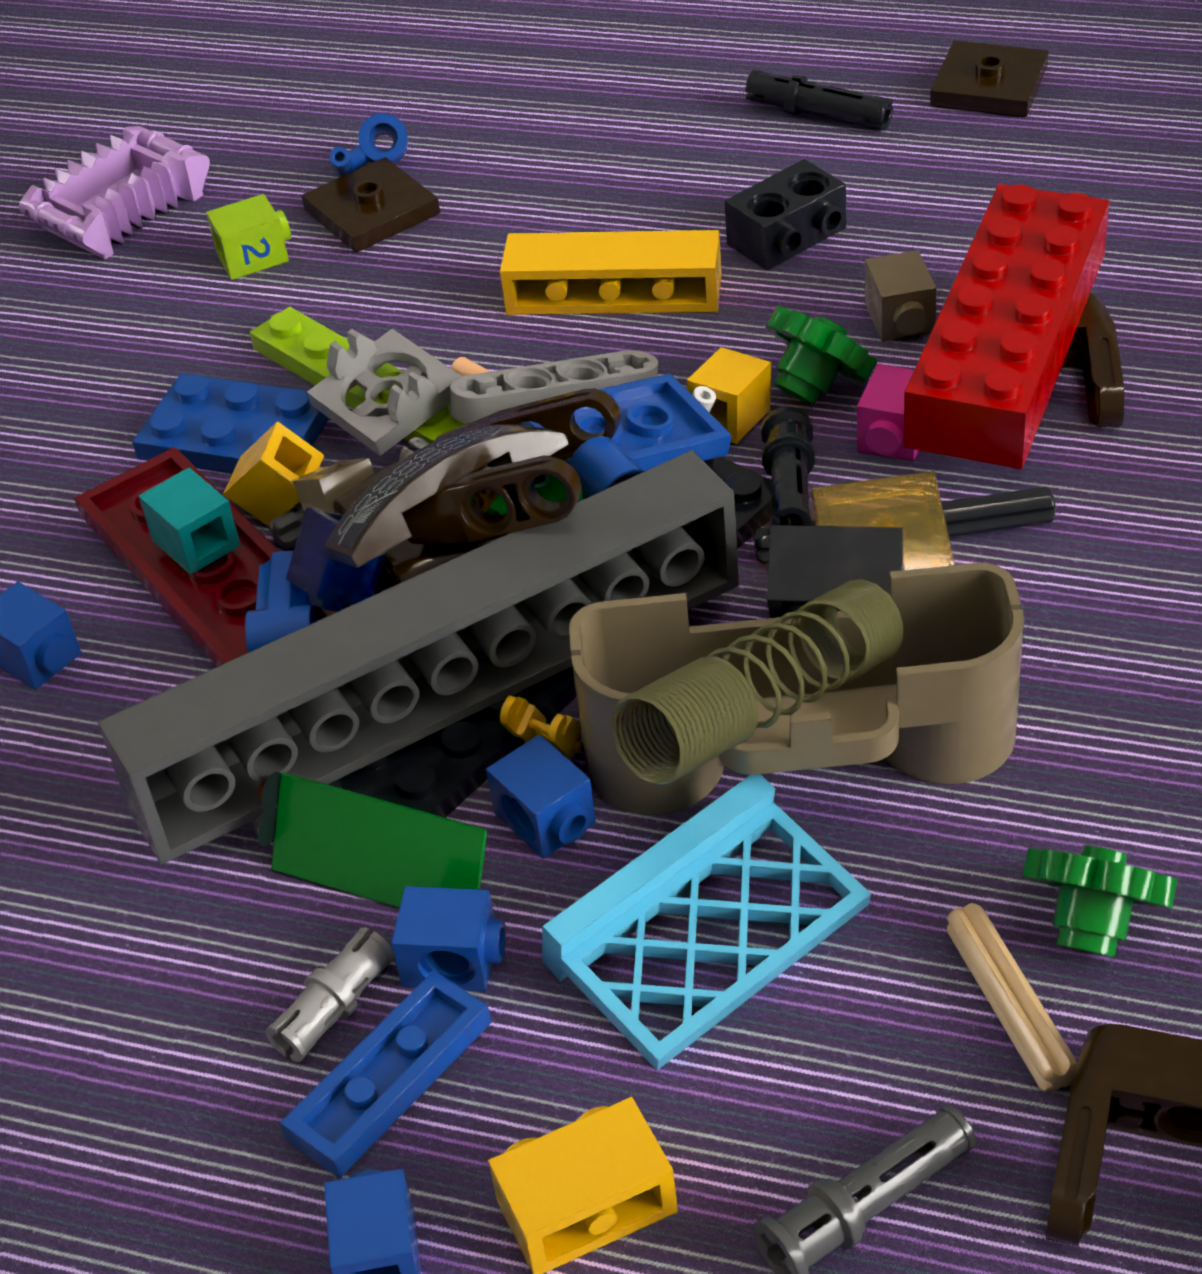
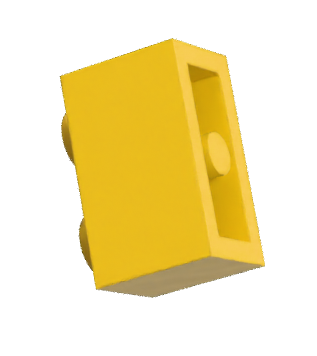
M633 1097L611 1106L592 1108L583 1113L575 1122L539 1138L530 1137L522 1139L511 1145L503 1154L488 1160L497 1202L532 1274H544L678 1212L673 1169Z

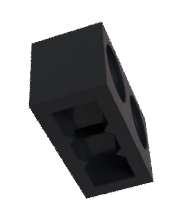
M805 159L724 200L727 245L767 271L846 228V184Z

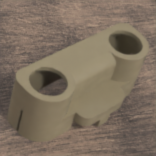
M969 563L890 572L889 595L898 607L903 622V641L896 655L854 680H846L836 690H825L823 696L815 702L802 703L800 709L792 715H779L777 722L769 728H756L754 735L746 741L668 785H653L640 779L625 765L620 757L612 736V715L617 703L632 692L655 682L657 679L684 667L700 657L708 656L718 648L728 647L739 637L751 635L764 624L774 623L780 617L689 627L686 593L589 604L577 611L572 617L569 624V635L586 769L591 785L601 798L619 809L636 814L659 815L688 808L706 797L719 782L724 766L740 774L758 775L873 763L886 758L891 765L902 773L928 783L950 785L981 779L996 771L1006 762L1013 751L1016 741L1024 614L1023 609H1021L1015 581L1005 569L989 563ZM837 611V619L842 634L851 646L860 653L865 654V641L860 629L849 616L841 611ZM789 619L784 624L790 625L792 619ZM799 620L795 626L797 629H799ZM778 629L773 640L790 653L788 643L789 631ZM766 631L761 636L767 637L769 631ZM794 633L795 653L803 670L812 679L821 683L822 672L812 665L803 650L800 637ZM755 641L750 653L761 660L769 669L766 644ZM743 643L738 648L745 650L747 643ZM772 646L773 666L780 681L791 692L799 695V681L792 664L783 653ZM731 654L728 662L738 669L746 679L743 666L744 656ZM749 659L748 665L751 680L758 694L768 704L776 707L775 691L770 679L760 666ZM803 677L805 696H811L819 688L811 685ZM827 677L828 684H832L835 681H837L833 678ZM779 687L782 709H788L796 703V700L789 697ZM755 698L758 722H765L773 716V712L767 710Z

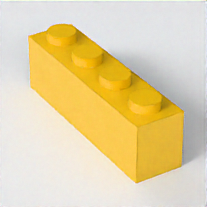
M719 230L509 233L500 268L506 315L718 312L722 276Z

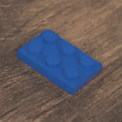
M180 373L136 435L132 444L136 457L140 460L148 461L176 447L197 469L232 474L240 456L277 421L313 446L329 418L312 406L307 391Z
M671 373L598 389L605 391L613 397L620 408V424L611 440L644 472L691 450L703 461L729 454L732 435ZM581 407L575 410V421L584 431L600 433L606 429L605 419L596 409ZM532 421L521 423V425H530L544 428L540 424ZM571 458L565 459L564 461H566L569 464Z

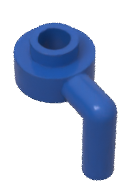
M386 113L375 114L366 119L362 124L358 135L359 145L349 152L344 147H335L330 152V161L335 173L339 177L360 169L368 162L373 163L384 157L396 164L404 157L408 149V136L405 126L393 115ZM381 135H388L393 139V145L387 150H380L375 146L376 139Z

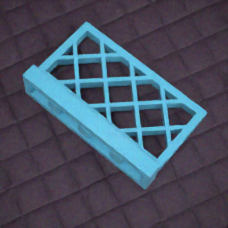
M761 774L750 775L542 926V963L560 982L568 976L656 1070L663 1067L869 905L871 893L773 802L776 788ZM772 830L791 848V863L750 860L751 844ZM742 852V859L734 858L736 855ZM800 858H802L807 864H800ZM711 874L741 877L740 902L698 899L699 883ZM750 877L790 880V906L749 903ZM800 881L828 883L843 899L830 909L799 907ZM690 890V898H681ZM658 913L689 916L687 942L644 939L645 923ZM697 916L739 920L738 946L695 943ZM748 921L789 924V941L778 950L747 947ZM799 925H809L799 933ZM637 930L636 938H626ZM603 954L635 956L633 984L601 981L588 966ZM643 957L686 960L685 987L642 985ZM694 961L737 964L736 982L725 991L693 989ZM746 965L756 966L746 974ZM621 1001H632L631 1011ZM640 1002L683 1005L682 1024L659 1041L638 1019ZM692 1006L703 1007L697 1013L691 1016Z

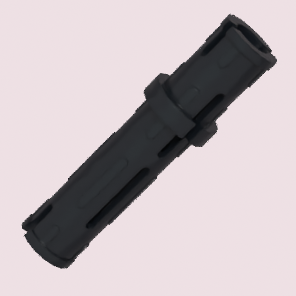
M754 69L746 83L745 93H748L746 95L748 101L785 108L788 114L811 113L849 123L866 125L867 127L884 131L887 129L893 113V107H891L893 100L891 98L871 96L856 91L809 82L806 76L798 74L793 75L791 78Z

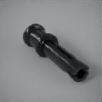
M781 407L771 411L764 418L761 425V438L765 445L762 450V466L766 473L772 477V525L812 526L809 508L808 474L812 471L815 464V450L811 444L813 424L809 416L802 410L793 407Z

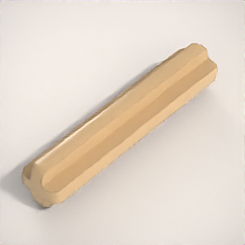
M970 903L962 909L955 908L947 916V921L949 922L947 933L1037 1085L1042 1090L1050 1093L1061 1087H1069L1072 1084L1078 1062L986 912L975 903Z

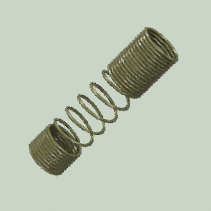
M863 579L851 580L807 602L797 611L784 614L774 623L764 624L751 635L739 637L728 647L718 648L708 656L700 657L684 667L657 679L655 682L625 696L617 703L612 715V736L617 752L625 765L640 779L653 785H668L674 782L676 779L746 741L754 735L756 728H769L777 722L779 715H792L800 709L802 703L815 702L823 696L825 690H836L846 680H854L896 655L903 641V622L898 607L891 596L877 584ZM837 609L849 616L860 629L865 641V654L860 653L851 646L842 634L837 619ZM789 619H792L790 625L784 624ZM798 620H799V629H797V628L795 627L796 624H797V622H798ZM778 629L789 631L788 643L790 653L773 640ZM766 631H769L767 637L761 636ZM794 633L800 637L803 650L812 665L822 672L821 683L812 679L803 670L795 653ZM755 641L766 644L769 669L761 660L750 653ZM743 643H747L745 646V650L739 649L738 647ZM772 646L783 653L792 664L799 681V695L791 692L780 681L773 666ZM731 654L744 656L743 666L746 679L738 669L728 662ZM749 659L760 666L770 679L775 691L776 707L768 704L758 694L751 680L748 665ZM803 677L811 685L819 688L811 696H805ZM827 677L833 678L837 681H835L832 684H828ZM779 687L789 697L796 700V703L788 709H782ZM755 698L767 710L773 712V716L765 722H758Z

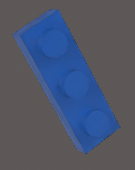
M433 970L280 1122L285 1139L340 1179L492 1023L488 1005Z

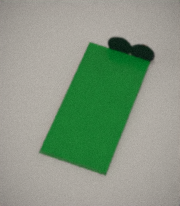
M280 772L272 773L258 787V796L266 813L256 819L254 829L258 836L259 844L262 847L268 846L274 839L271 870L398 908L401 905L405 886L480 890L487 829L285 772L282 774Z

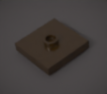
M954 40L930 90V106L1027 117L1048 66L1049 50Z
M386 157L301 195L304 210L355 253L440 213L438 197Z

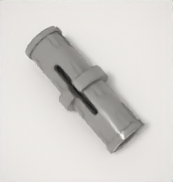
M360 928L333 961L331 960L324 969L315 968L305 979L304 985L306 988L265 1031L269 1042L279 1053L286 1058L290 1055L294 1062H301L329 1027L331 1028L339 1018L346 1020L358 1007V1002L355 1000L361 995L368 984L395 958L391 946L377 932L374 931L371 934L369 928Z

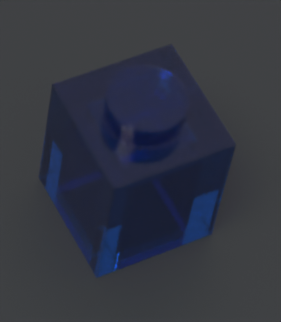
M307 507L286 579L307 592L306 601L308 603L330 611L339 612L343 610L345 603L354 605L372 597L386 552L358 568L329 558L324 546L344 514Z

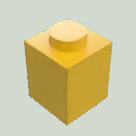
M720 347L687 379V390L693 394L695 388L705 386L715 392L716 400L710 414L732 435V443L737 444L770 411L771 362Z
M277 421L240 456L223 495L269 527L271 520L289 512L300 502L292 480L319 470L324 454Z

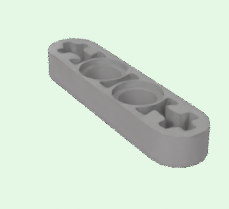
M628 350L467 375L457 378L450 385V414L457 421L468 424L500 410L582 389H601L658 376L659 362L656 357L649 353Z

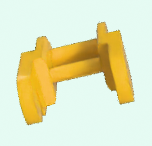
M511 695L506 698L501 708L500 722L512 735L521 738L526 743L540 734L568 760L572 759L576 752L581 750V725L574 717L558 713L552 720L551 725L546 724L545 716L534 705L529 704L526 699Z

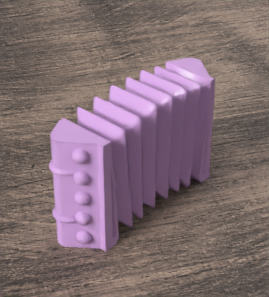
M141 126L123 128L124 140L110 135L111 147L96 143L97 155L81 151L82 164L67 160L68 171L54 168L57 181L43 178L45 189L31 185L19 203V210L22 214L35 220L37 224L41 225V228L105 260L114 254L111 240L124 244L121 232L133 235L131 224L141 229L143 228L141 216L155 220V209L167 214L166 203L178 208L177 197L188 201H196L202 197L210 160L206 155L193 150L190 145H182L164 137L161 132H153Z

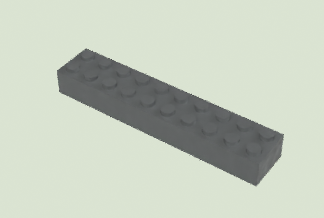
M693 450L688 451L577 502L571 513L558 522L509 533L98 721L132 817L162 865L264 816L266 811L262 807V792L267 779L274 772H280L281 774L285 772L328 785L504 700L509 695L512 696L572 667L569 624L574 614L589 604L686 593L687 609L690 610L739 586L734 491Z

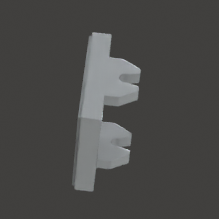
M351 329L348 331L349 349L345 351L335 341L330 344L327 359L330 375L307 391V394L314 408L381 456L450 403V385L452 381L462 376L394 329L389 330L376 341H372L367 336ZM389 362H406L411 365L398 376L380 378L373 373ZM358 385L366 391L365 401L350 411L346 407L345 396L350 389ZM390 388L387 404L373 402L381 391Z

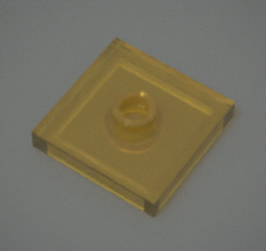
M935 471L812 488L811 498L817 526L903 527L904 570L955 565Z

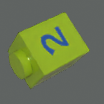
M264 194L206 212L216 254L231 280L289 261L285 241L290 240L292 236L287 218L282 210L274 211Z

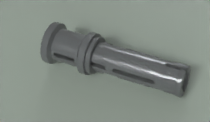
M945 1105L934 1116L912 1129L891 1145L883 1148L878 1154L839 1181L833 1179L817 1180L808 1186L806 1191L807 1198L780 1217L774 1219L767 1216L760 1219L754 1224L753 1233L759 1251L775 1274H809L808 1268L839 1246L844 1249H851L857 1245L865 1233V1223L907 1193L916 1189L922 1182L947 1166L959 1155L969 1152L976 1146V1138L968 1121L957 1109ZM915 1153L921 1155V1158L888 1181L882 1182L880 1180L881 1177ZM853 1197H857L859 1201L855 1202ZM808 1228H816V1231L805 1239L799 1238V1235Z

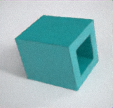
M190 467L139 495L152 541L190 575L241 546L229 501Z

